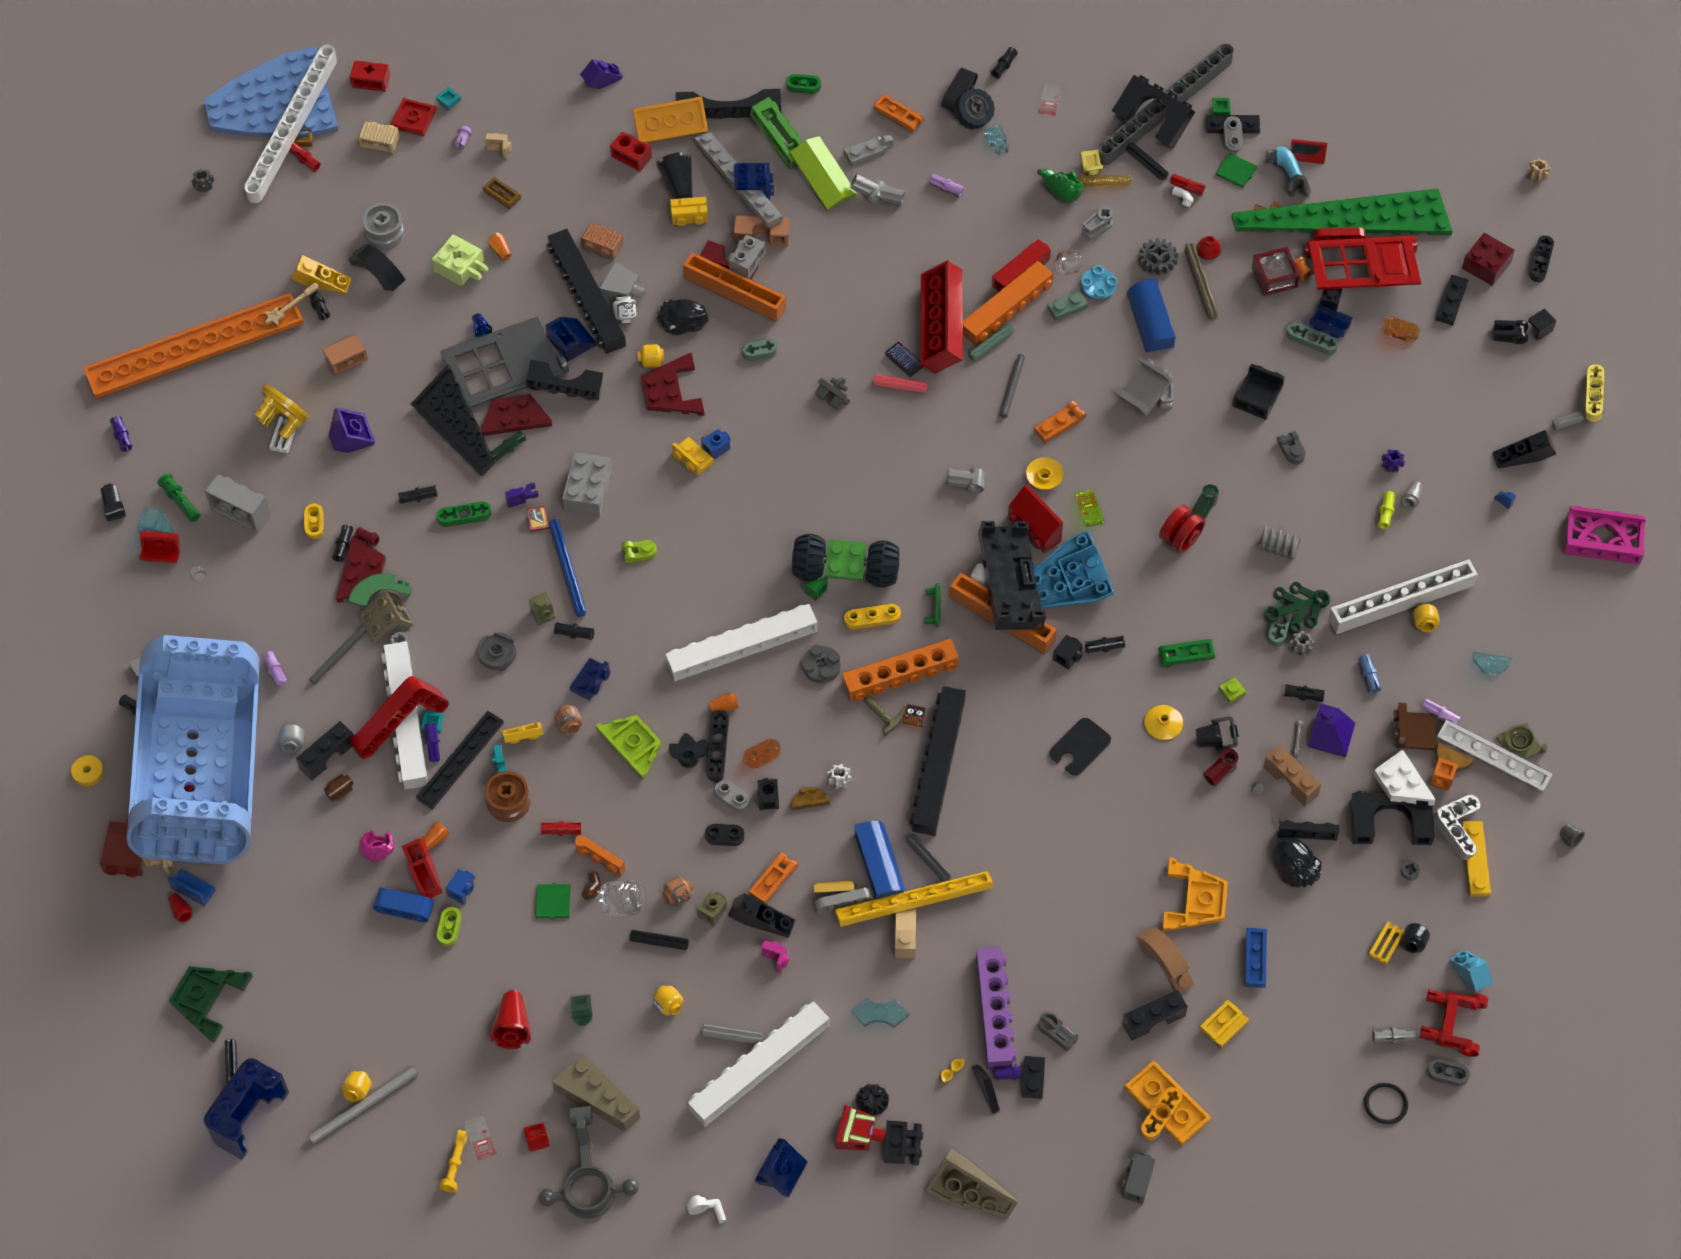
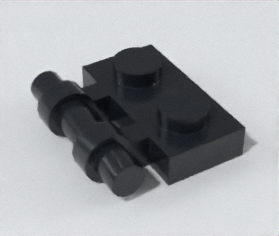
M887 1120L884 1163L905 1164V1156L911 1157V1165H919L920 1158L922 1157V1150L920 1149L921 1140H923L924 1134L922 1132V1124L916 1123L913 1130H907L908 1122ZM906 1139L913 1140L912 1148L906 1147Z

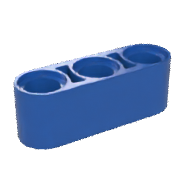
M380 888L373 909L382 914L418 922H428L434 901L424 896Z

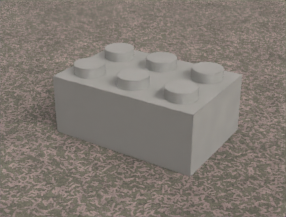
M574 452L562 498L564 511L601 516L613 470L611 457Z
M217 474L205 490L211 511L256 533L261 531L271 517L263 494L260 492L255 493L244 484L239 485L227 476L223 477Z

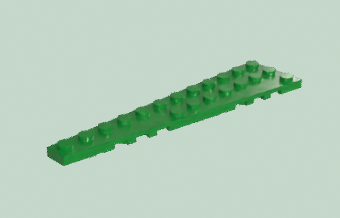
M1438 188L1233 212L1231 216L1235 231L1275 232L1276 230L1293 232L1294 230H1303L1304 233H1311V231L1319 228L1357 227L1365 229L1366 234H1383L1384 232L1401 234L1402 232H1411L1412 235H1418L1419 233L1452 235L1453 232Z

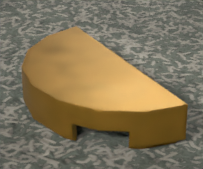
M1438 743L1436 749L1437 758L1457 763L1456 771L1468 769L1473 764V759Z
M806 787L800 789L794 796L791 808L792 810L829 805L830 799L826 793L818 790V788Z

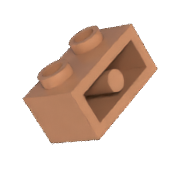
M356 334L323 349L325 360L334 375L368 360L366 350Z

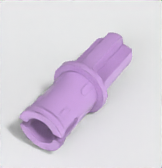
M933 174L929 179L930 184L942 188L944 192H951L958 197L964 191V186L952 182L950 178L945 179Z
M268 651L269 657L264 653L262 658L268 667V673L272 675L277 686L285 685L287 679L282 671V665L278 663L274 652Z
M1426 699L1421 707L1428 713L1434 714L1437 720L1441 719L1445 722L1447 719L1457 724L1460 716L1445 709V706L1441 707L1429 699Z

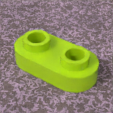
M455 907L444 909L440 917L437 940L444 947L454 945L458 938L462 916ZM451 917L455 918L454 921H449ZM445 936H451L448 940L444 939Z

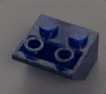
M559 317L545 325L548 340L558 353L565 357L566 362L597 346L596 341L577 318Z

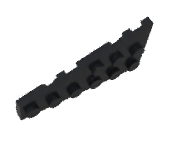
M447 364L411 405L483 476L495 464V461L451 365Z

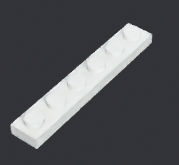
M1447 719L1437 736L1438 739L1541 792H1544L1553 775Z

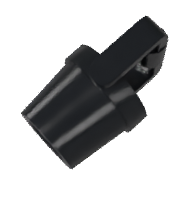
M1231 716L1212 719V724L1195 729L1199 748L1216 747V750L1219 751L1238 746V729ZM1229 720L1230 734L1234 744L1223 746L1218 722Z

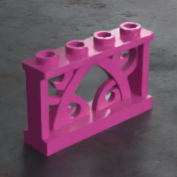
M1570 506L1567 514L1564 554L1640 565L1644 556L1646 517L1638 514H1624L1618 511L1610 512L1601 509ZM1574 520L1586 521V523H1581V522H1579V525H1580L1584 530L1578 528V527L1575 525ZM1606 525L1618 537L1611 539L1607 544L1602 543L1600 538L1592 532ZM1626 527L1637 529V533L1633 536H1628L1632 529L1628 530ZM1573 531L1580 534L1578 539H1572ZM1637 539V548L1632 547L1631 541Z

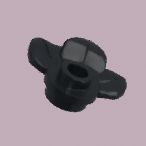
M688 733L682 736L679 744H669L670 755L678 759L685 768L696 766L699 758L704 756L708 749L706 739L696 742Z

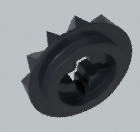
M868 1083L863 1088H860L856 1095V1104L860 1111L876 1116L883 1113L888 1107L889 1095L885 1088L880 1087L878 1084L870 1085ZM870 1093H872L874 1097H878L875 1101V1106L870 1100L867 1101V1099H869Z

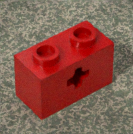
M366 61L353 62L350 74L352 88L386 92L390 78L388 64Z

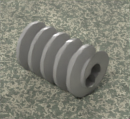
M1265 526L1259 545L1261 544L1262 550L1269 546V552L1276 548L1277 555L1283 550L1284 557L1291 553V559H1294L1301 538L1297 541V536L1294 535L1289 539L1288 532L1282 537L1281 530L1276 535L1274 528L1268 532L1267 526Z

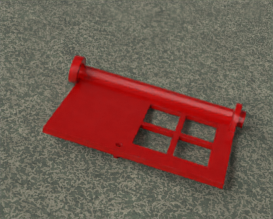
M1415 235L1308 240L1307 244H1304V255H1307L1308 259L1311 258L1318 290L1421 285L1415 257L1417 252V238ZM1363 247L1366 260L1347 261L1344 248ZM1340 248L1343 261L1323 262L1321 249ZM1367 264L1370 278L1351 279L1348 265ZM1344 265L1346 279L1327 280L1324 266Z

